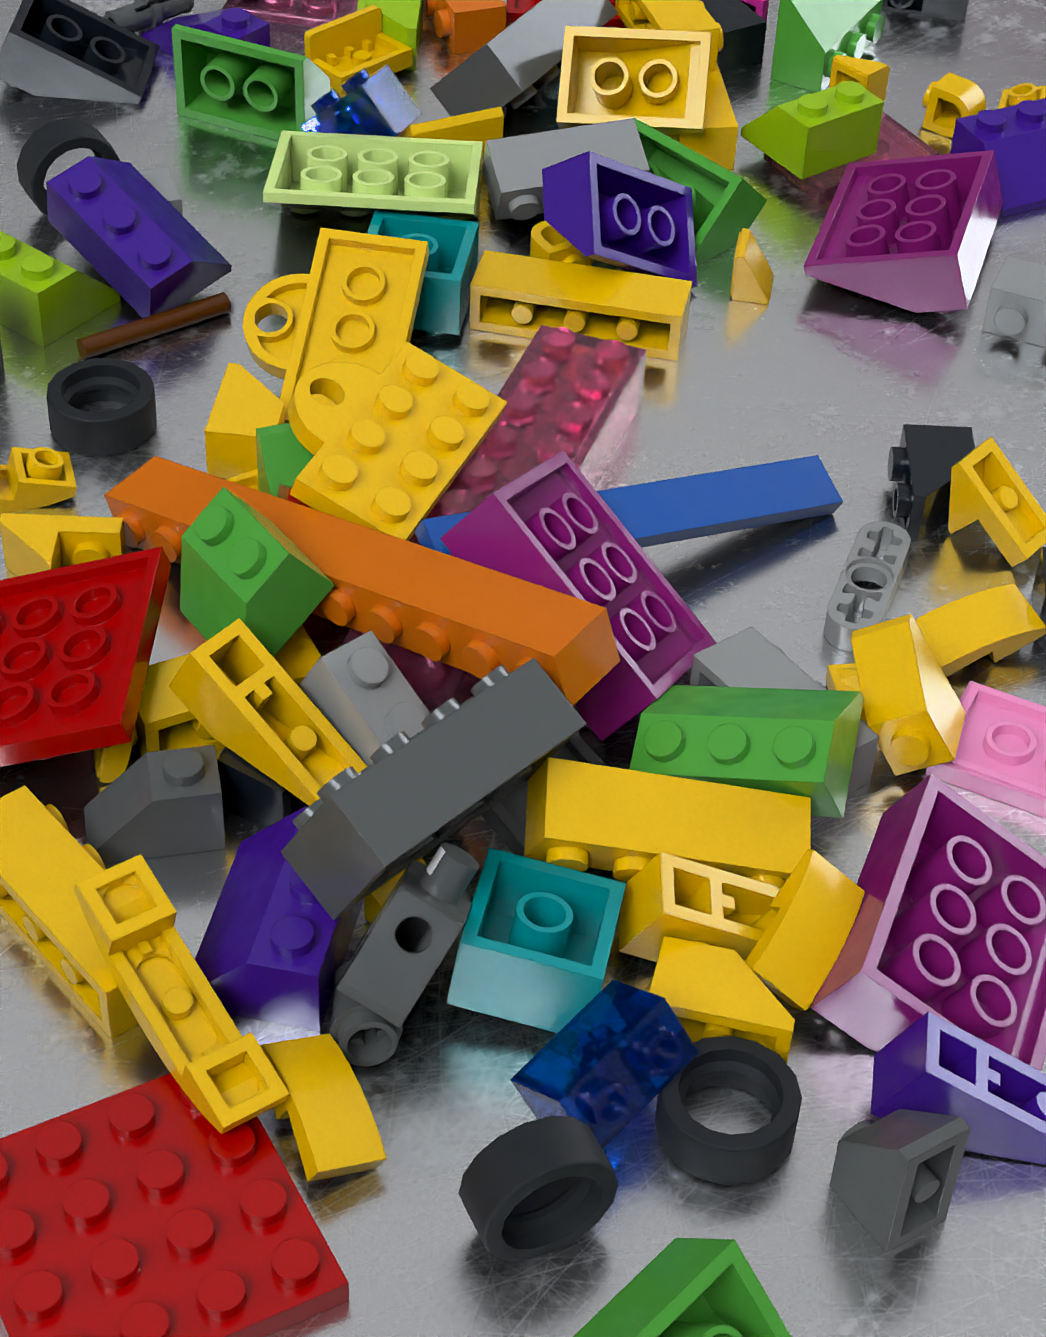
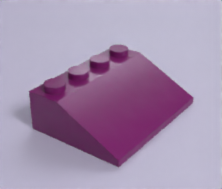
M988 150L848 163L805 261V275L915 313L935 312L937 314H951L958 310L968 309L1003 205L995 151Z
M564 450L492 493L440 538L449 549L451 556L607 609L620 662L575 704L579 708V715L586 722L585 727L592 729L601 741L657 700L692 666L694 654L717 643Z
M930 774L883 812L857 885L865 891L859 912L834 966L816 994L811 1008L862 1045L877 1052L929 1011L1042 1072L1046 1058V857Z

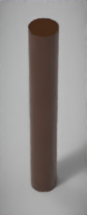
M224 292L79 338L76 341L77 349L83 360L93 358L230 313V300Z

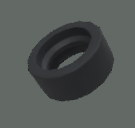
M64 118L48 122L33 132L21 148L17 162L19 183L40 212L48 216L47 190L44 187V180L47 170L55 159L67 151L87 148L92 150L94 157L120 161L112 145L99 130L84 120Z
M92 358L80 361L57 372L47 386L46 399L50 431L59 444L72 452L89 456H113L124 453L146 442L156 429L157 413L154 382L144 369L132 362L115 358ZM99 401H114L127 404L122 408L108 412H88L78 409L83 405Z
M734 1036L702 1038L681 1048L664 1067L658 1089L655 1124L659 1142L676 1165L698 1179L724 1185L754 1182L775 1172L791 1153L802 1096L796 1074L780 1055L762 1044ZM726 1085L746 1090L761 1099L772 1113V1118L768 1125L752 1133L727 1134L710 1130L695 1121L684 1108V1101L689 1094L704 1087Z
M548 1116L515 1127L498 1136L480 1151L463 1173L459 1196L488 1253L503 1260H529L554 1252L570 1244L596 1225L613 1204L619 1183L612 1165L587 1124L574 1117Z

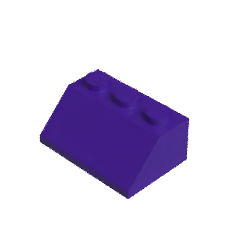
M1046 98L1034 101L1025 100L1018 105L996 110H983L978 114L956 119L950 154L995 151L1003 200L999 214L1000 218L1046 207Z
M591 151L542 169L544 220L586 257L641 274L692 281V288L697 287L691 187Z
M88 156L46 182L48 221L142 318L178 307L231 272L232 265L131 163Z
M303 807L241 841L195 961L229 1015L320 1032L335 988L333 976L335 971L344 962L364 899L333 921L281 854L283 848L299 831L292 822L307 808Z

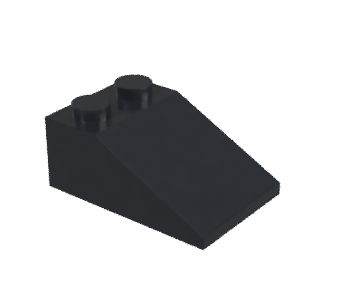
M22 0L0 50V79L7 85L21 89L34 96L139 104L160 46L70 0Z

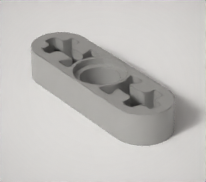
M875 521L865 524L860 528L827 606L823 632L826 640L835 648L853 652L850 638L854 630L886 620L907 565L911 544L910 535L901 526L886 521ZM878 549L886 550L883 560L873 557L878 552ZM869 581L880 585L882 588L878 590L863 589L856 586L854 582ZM852 611L862 614V618L858 619L857 623L849 622Z

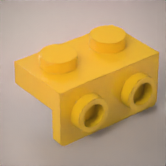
M375 5L340 17L304 33L305 56L330 78V89L340 95L352 94L355 92V87L365 86L377 80L388 79L394 73L413 66L412 48L382 33V10Z

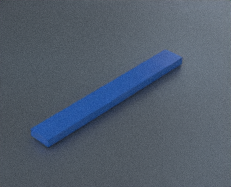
M818 455L597 491L641 548L832 514L843 503ZM470 512L422 519L415 530L420 545L450 555L449 549L440 538Z

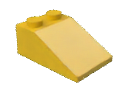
M565 26L556 118L559 129L635 117L665 135L704 132L712 32Z

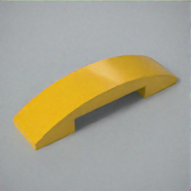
M141 854L75 883L74 891L86 921L129 1008L169 1072L205 1118L223 1134L287 1101L290 1093L253 1033L241 1035L174 927L177 911Z

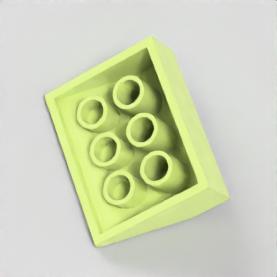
M282 130L264 186L263 202L275 207L290 208L293 212L300 214L315 213L318 210L340 211L346 216L359 217L368 213H375V210L412 215L440 216V218L466 221L468 218L478 219L481 201L483 142Z

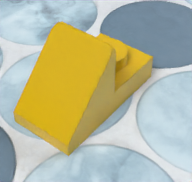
M991 436L951 468L948 531L952 534L979 520L1007 562L1013 567L1027 560L1046 543V513Z
M1 513L0 531L5 566L16 576L127 554L123 518Z

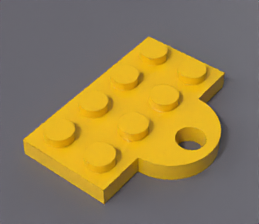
M320 228L310 274H290L276 278L262 286L252 296L243 316V333L248 351L256 364L267 373L284 379L280 400L284 402L285 423H289L288 407L296 384L309 369L329 362H348L365 366L381 374L406 342L410 343L429 257L428 241ZM269 315H280L287 319L284 327L275 332H265L258 328L260 321ZM312 395L321 404L328 406L336 405L331 398L325 395Z
M409 342L404 344L381 374L365 366L348 362H329L317 365L305 372L298 380L288 407V419L294 435L314 455L296 477L290 495L315 510L409 541L421 520L426 519L497 423L507 401ZM312 395H325L331 398L336 405L328 406L321 404Z

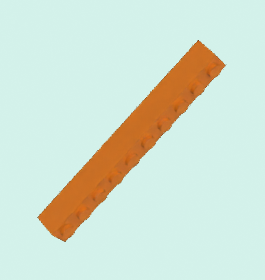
M158 456L151 458L104 494L112 516L123 518L125 543L127 546L137 547L142 550L162 546L170 562L181 564L182 535L222 487H225L270 519L335 584L313 610L312 614L328 619L338 626H347L363 633L372 631L376 638L384 643L395 644L421 654L431 661H440L472 673L479 679L484 678L501 665H504L511 673L532 658H535L570 704L574 706L620 662L608 612L605 607Z

